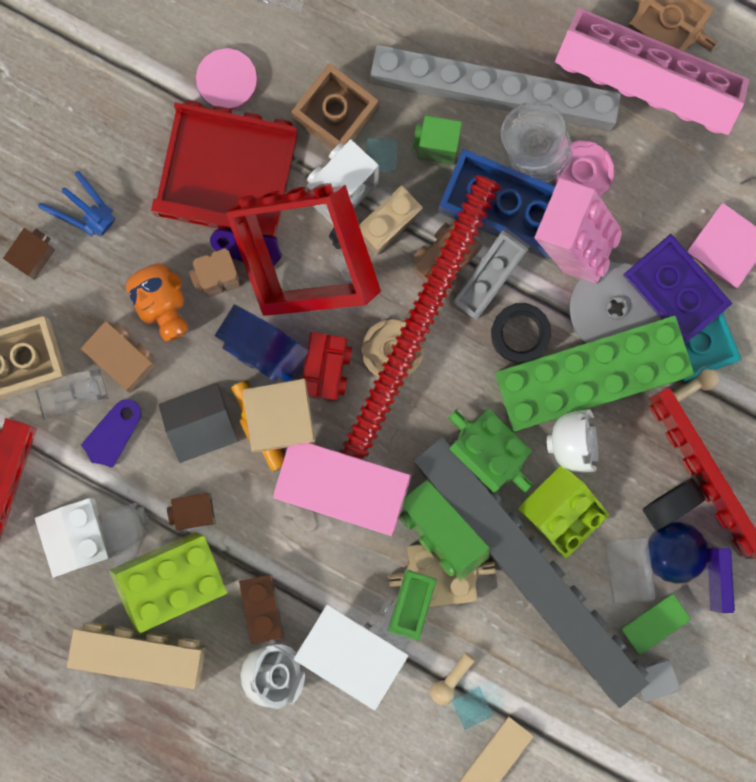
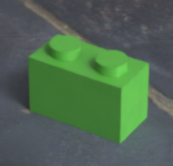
M424 115L423 125H416L413 149L418 150L417 159L454 165L462 122Z

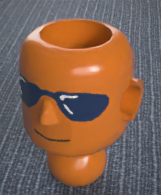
M157 263L147 266L130 276L126 281L125 288L140 319L149 324L157 322L160 326L159 333L161 338L166 342H171L188 332L187 322L177 313L184 305V295L180 289L182 282L179 276L172 272L168 266Z

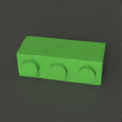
M428 479L405 497L399 516L400 521L408 530L413 528L420 535L418 540L428 553L433 551L441 559L439 562L440 566L450 577L455 575L461 582L489 559L490 548Z

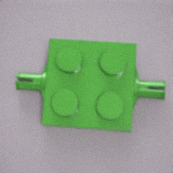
M489 408L479 418L471 422L458 409L448 417V420L461 430L457 441L449 450L494 493L510 480L524 493L534 484L520 471L523 462L533 451Z

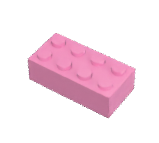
M559 178L535 239L563 273L598 284L600 277H604L610 265L609 255L612 248L618 246L622 232L620 230L621 227L595 189Z

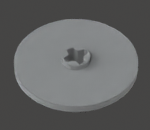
M613 262L610 263L606 275L600 277L598 284L582 278L576 284L570 298L569 313L576 334L585 344L662 320L623 276L633 265ZM614 301L615 304H623L622 316L618 317L616 313L611 315L608 312L611 308L610 302Z

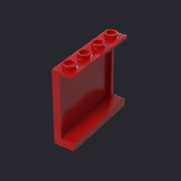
M192 100L174 103L176 113L157 199L153 198L151 212L154 216L215 229L224 228L232 230L226 212L238 204L237 199L247 195L261 198V196L273 191H279L280 195L285 194L298 136L297 127L292 126V122L284 119H274V122L262 120V116L245 112L244 116L232 114L231 109L221 106H214V109L211 110L202 108L201 103ZM281 211L255 214L262 234L276 237Z

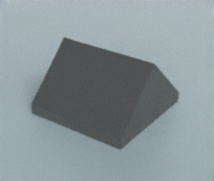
M218 383L159 404L165 432L179 463L239 442Z

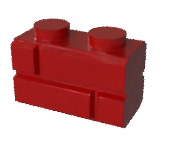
M310 332L302 379L306 380L308 397L337 402L338 395H345L347 377H342L343 365H350L353 348L352 346H347V338Z

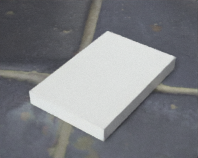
M327 604L293 660L371 709L376 710L409 655Z

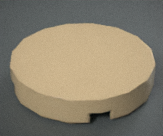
M402 320L380 321L372 326L363 338L361 349L363 362L370 373L378 378L380 377L378 372L384 369L382 366L383 362H387L389 359L386 357L387 354L393 351L391 349L392 344L396 345L397 343L396 336H400L402 333L400 328L406 325ZM422 342L420 344V347H422L421 351H417L415 354L417 359L411 362L413 365L412 369L408 368L407 370L408 376L413 374L421 363L423 354Z

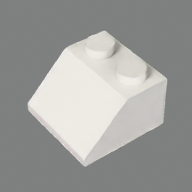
M88 498L34 518L53 578L113 559L95 499Z

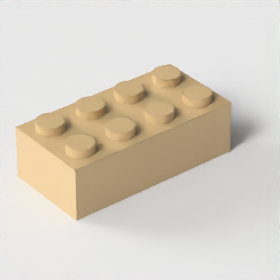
M41 316L0 329V400L68 379L51 320Z
M98 622L83 623L82 627L73 629L66 668L189 689H196L201 684L207 647L199 646L200 640L182 637L178 639V642L168 640V634L150 632L146 636L137 635L138 632L127 627H119V629L115 628V631L106 630L107 624Z

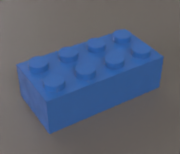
M462 149L439 204L438 213L458 220L459 216L457 213L458 211L462 212L464 208L462 203L467 202L468 198H466L467 193L471 194L472 189L470 187L477 182L475 180L476 175L485 176L500 184L501 190L496 191L495 195L497 198L491 201L490 204L493 206L491 209H487L486 213L488 216L487 218L483 217L481 222L484 224L482 227L479 226L478 229L498 237L503 229L506 228L530 245L528 250L552 259L537 242L535 235L555 186Z

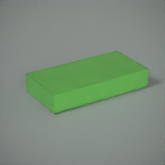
M405 570L387 632L416 641L420 640L437 579L411 570Z
M671 593L620 629L636 653L641 655L691 619L675 595Z

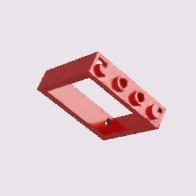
M325 183L316 186L313 190L307 191L305 187H298L290 190L287 194L280 195L279 191H273L261 196V198L247 195L237 199L238 204L226 212L263 316L367 305L381 292L346 185L332 187L331 183ZM326 204L353 283L282 291L255 214Z

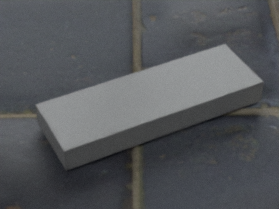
M504 228L455 296L452 303L477 320L528 251L530 245Z

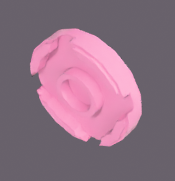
M229 48L215 50L205 56L199 64L196 73L197 89L203 100L210 106H221L231 110L239 109L247 104L253 97L252 95L255 93L258 83L255 66L249 57L238 50Z
M578 140L567 144L558 153L553 163L552 178L555 186L559 178L595 189L601 197L609 189L614 178V164L610 154L597 143Z

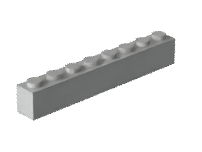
M376 45L370 74V84L610 132L616 124L621 93L380 45Z

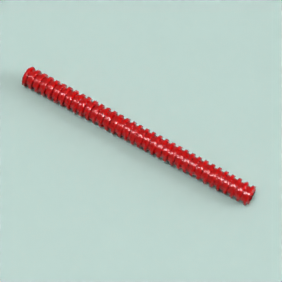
M476 175L475 180L477 182L475 185H471L472 192L471 194L467 193L466 198L468 200L466 203H462L464 208L462 212L458 211L457 215L459 218L457 221H453L455 226L453 230L449 229V238L444 239L445 247L440 248L439 251L442 253L440 257L436 256L435 260H437V263L431 266L433 271L431 274H427L426 278H428L427 283L423 282L422 287L424 289L422 292H418L417 295L420 297L418 301L414 300L413 304L415 307L409 310L408 313L411 315L409 318H405L404 322L406 325L400 328L402 333L400 336H396L397 343L396 345L392 344L391 349L393 351L387 354L386 357L389 359L387 362H383L382 366L384 369L378 372L380 377L378 380H374L375 387L369 390L371 395L365 398L366 405L361 406L360 410L362 413L356 417L358 422L357 424L353 423L352 428L354 430L348 433L349 440L344 441L343 445L345 448L344 450L340 449L339 452L363 459L364 456L368 457L369 452L367 450L373 447L372 440L377 439L378 435L376 432L377 430L381 431L382 426L380 424L382 421H386L385 414L390 413L391 408L389 406L395 403L396 400L393 398L395 395H399L400 391L398 388L404 385L402 380L404 377H408L407 370L408 368L412 369L413 365L411 362L417 359L415 354L417 351H421L422 347H420V344L426 341L424 336L426 333H430L429 326L430 324L434 325L435 321L433 318L435 315H439L437 310L439 306L443 307L444 303L442 300L448 297L446 292L453 287L451 282L456 280L457 276L455 274L461 270L459 265L461 262H465L464 255L465 253L469 254L470 249L468 247L470 244H474L475 241L472 239L474 235L478 236L479 232L477 229L479 226H483L484 223L481 221L483 217L487 218L488 214L486 211L492 208L493 205L490 203L492 200H496V191L501 190L500 184L485 176Z

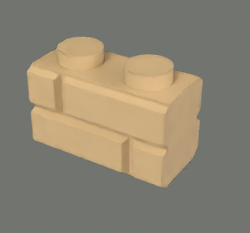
M402 185L392 194V198L386 199L359 225L365 243L376 255L380 254L423 212V207Z

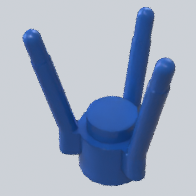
M79 171L75 172V176L99 207L95 205L89 207L65 187L62 188V193L85 212L82 219L86 221V224L43 203L38 204L40 209L84 230L91 237L94 234H97L99 237L104 235L116 219L111 215L113 210L103 202Z

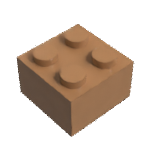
M329 63L293 108L291 115L294 122L333 150L338 144L342 143L345 145L350 139L354 142L379 110V100Z

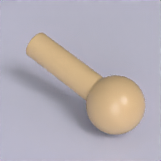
M713 369L703 370L698 377L672 392L679 402L700 389L704 391L712 390L718 384V373Z
M465 652L446 679L439 680L432 685L430 696L436 704L444 706L453 701L455 686L475 661L471 654Z

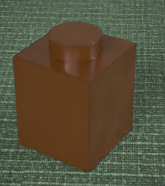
M23 228L3 259L35 280L55 249L48 244L51 238L35 228L32 233Z
M211 493L171 499L172 506L167 507L169 524L175 525L176 531L216 524Z

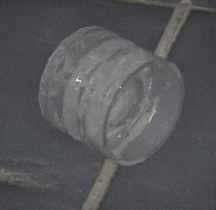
M533 101L525 102L515 107L505 117L501 127V142L512 168L543 182H549L561 176L569 167L573 157V148L565 120L560 111L551 104Z

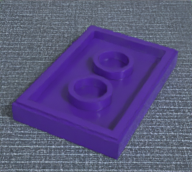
M671 233L623 274L661 319L676 316L684 344H687L733 304Z

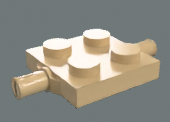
M422 545L407 546L409 562L407 570L437 579L429 608L477 602L475 586L477 576L496 574L495 568L483 570V568L495 567L494 561L485 562L460 582L455 575L450 577L439 564L441 559L434 551L428 553ZM404 573L388 574L389 580L401 579L390 581V588L401 586Z

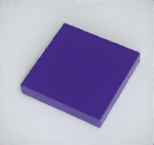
M707 548L710 611L734 613L732 552L730 548Z

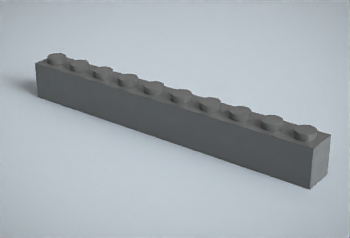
M442 436L413 460L414 464L490 548L491 557L616 707L621 708L650 684L645 678L649 673L637 659L633 662L630 661L624 653L628 648L616 634L612 637L609 636L603 628L607 623L595 609L591 613L582 603L586 598L575 585L570 588L562 580L565 573L554 560L550 563L547 562L541 554L545 551L542 545L534 536H531L529 539L521 531V528L524 527L521 520L513 511L509 514L505 512L500 506L504 502L497 492L494 493L491 489L487 490L480 479L449 450L455 442L452 439L447 442Z

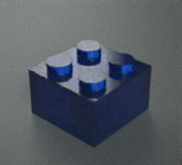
M236 304L232 306L214 335L224 343L222 347L224 351L238 358L237 360L251 369H257L262 375L276 382L278 377L286 382L291 381L309 352L279 328Z

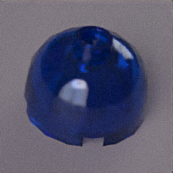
M680 521L672 522L652 532L645 547L646 563L651 572L662 581L672 584L688 583L699 577L706 568L709 558L708 543L703 534L693 525Z

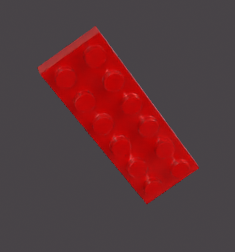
M670 387L649 398L652 403L649 405L651 413L658 422L663 421L668 429L665 432L668 441L673 448L679 447L685 457L681 460L685 469L691 476L693 474L696 475L701 484L698 487L705 496V501L707 503L711 501L718 511L714 513L715 518L724 530L728 528L734 538L731 540L733 548L740 557L744 555L746 559H756V529Z

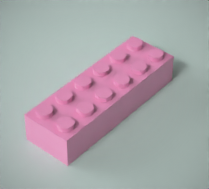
M579 7L555 60V63L561 65L568 72H579L588 76L596 84H607L617 88L625 96H636L647 101L653 108L667 109L674 112L682 120H693L704 125L707 130L713 133H724L728 136L745 103L750 80Z

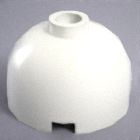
M590 409L564 414L554 424L552 435H547L549 454L554 453L558 464L571 472L585 473L597 470V467L592 465V462L598 461L599 457L596 426L590 427L588 419L594 418Z
M282 644L261 646L252 651L242 664L240 672L241 686L246 696L254 704L269 709H280L287 704L294 703L301 694L305 681L304 671H300L299 663L293 660L297 653L291 647Z

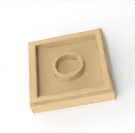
M305 379L242 390L251 452L257 453L315 442Z

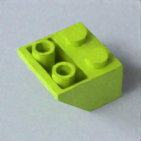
M561 465L517 508L527 521L565 559L577 550L610 516L584 482Z

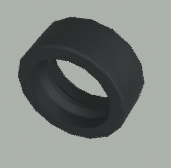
M515 303L504 308L496 316L491 328V341L496 352L505 360L513 363H526L537 359L547 349L551 339V325L547 316L538 307L528 303ZM516 315L530 317L539 328L537 344L527 351H515L507 346L503 339L505 323Z
M691 478L643 508V512L653 528L659 530L696 508L706 498L694 479Z

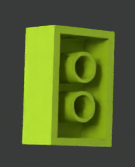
M197 532L109 570L130 624L139 633L228 594L206 538Z

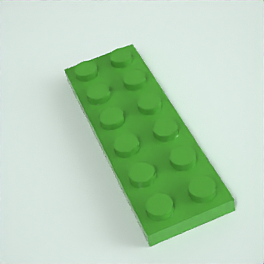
M676 316L495 372L513 432L558 419L566 413L587 410L695 376Z

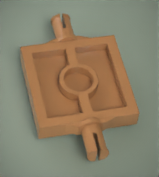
M636 0L640 4L637 13L628 25L630 29L684 52L696 42L711 53L718 41L703 32L706 21L715 10L704 1Z

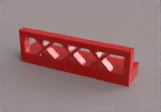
M5 418L0 433V540L37 431L36 427Z

